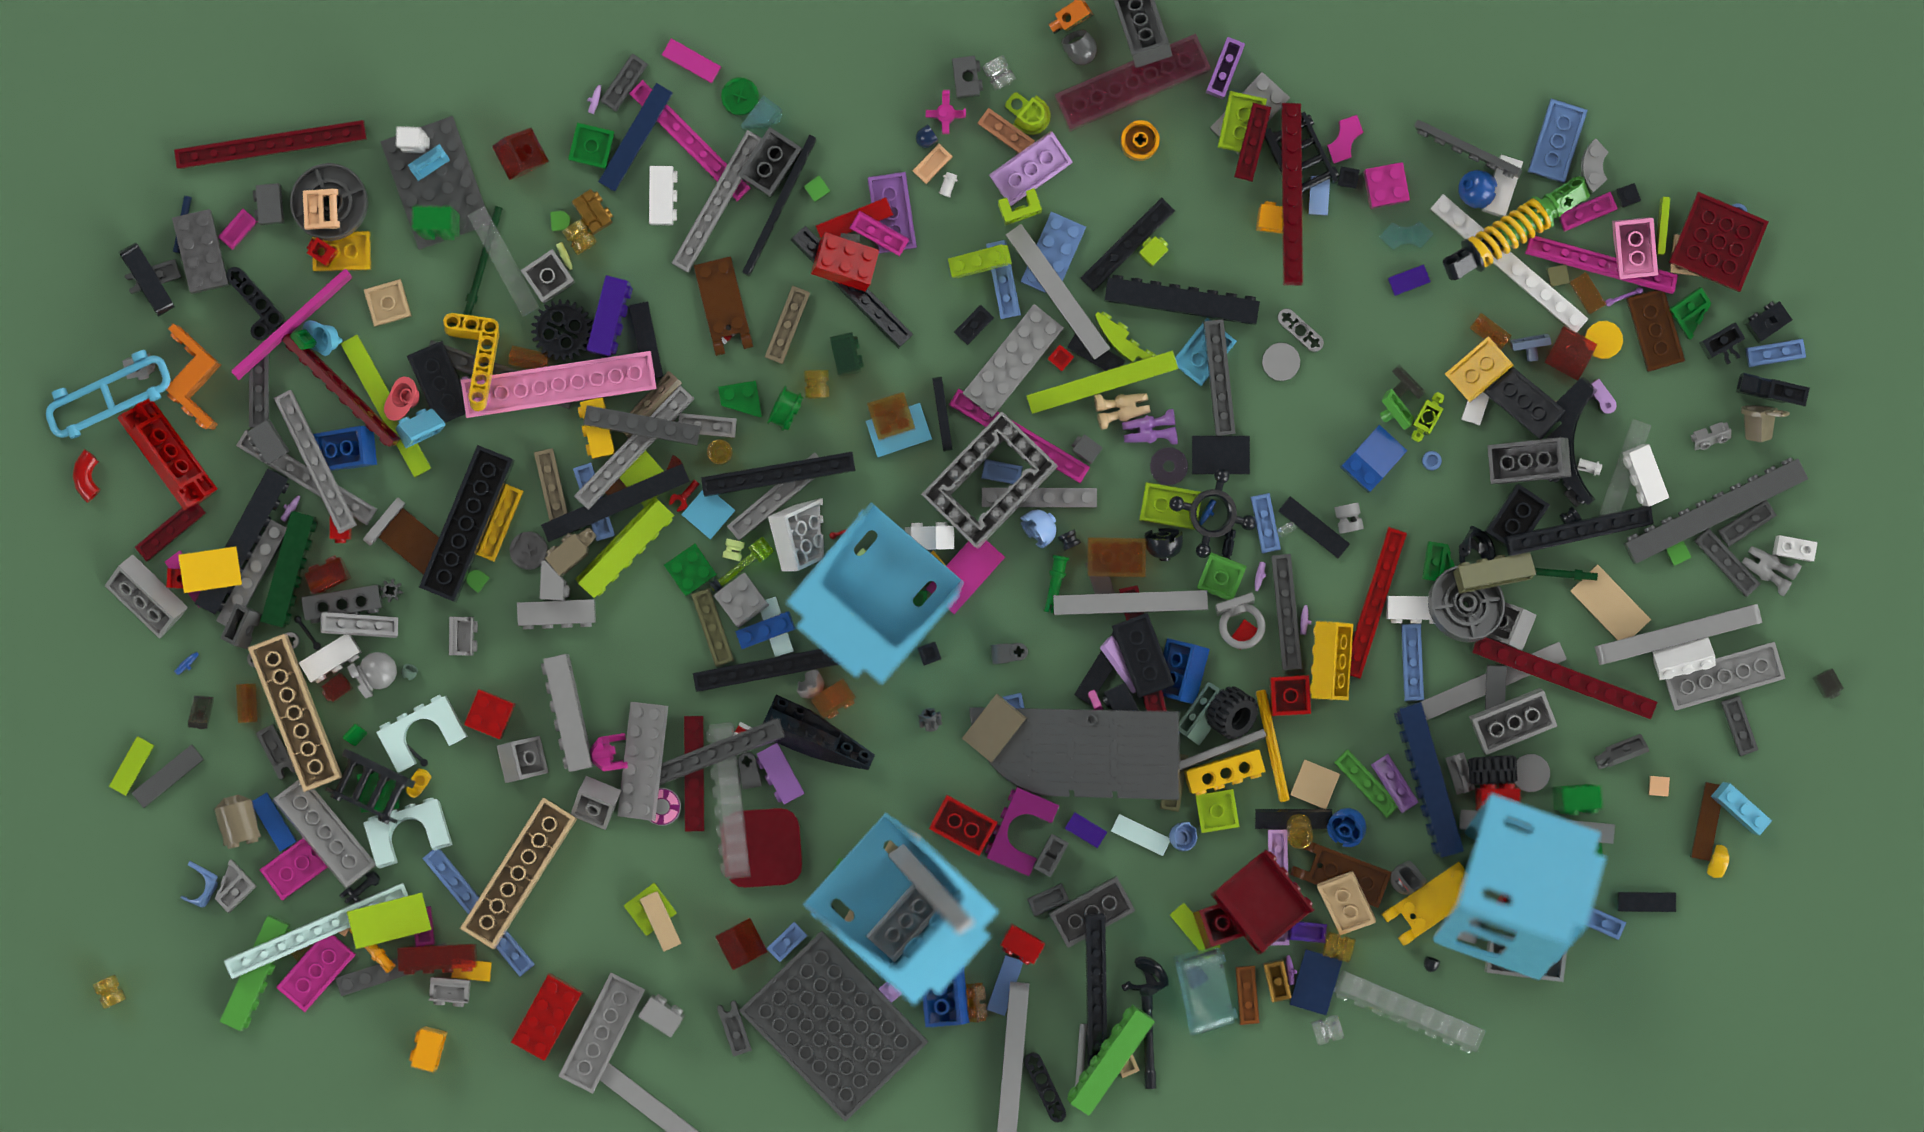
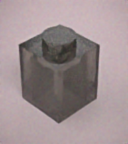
M1828 669L1813 677L1823 698L1829 697L1833 699L1840 695L1839 691L1844 689L1833 669Z

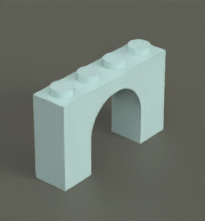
M441 695L430 699L432 703L427 706L421 704L413 708L415 712L410 715L404 713L396 717L398 721L390 724V722H387L379 727L381 730L377 734L398 773L417 764L406 742L407 730L413 722L419 719H429L435 722L449 746L468 737L447 696L441 697Z
M428 798L423 800L422 804L415 805L413 803L406 805L404 810H393L390 817L397 819V823H383L378 820L379 816L377 815L368 818V821L364 822L375 864L379 869L398 863L392 844V834L397 825L406 820H417L424 825L431 848L434 851L453 845L438 799Z

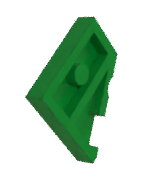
M1701 287L1669 308L1689 340L1693 338L1695 329L1698 324H1701L1705 312L1708 311L1712 304Z
M756 381L718 387L721 406L759 418L762 417Z
M1428 541L1422 579L1435 581L1443 572L1455 567L1450 556L1451 552L1448 544Z

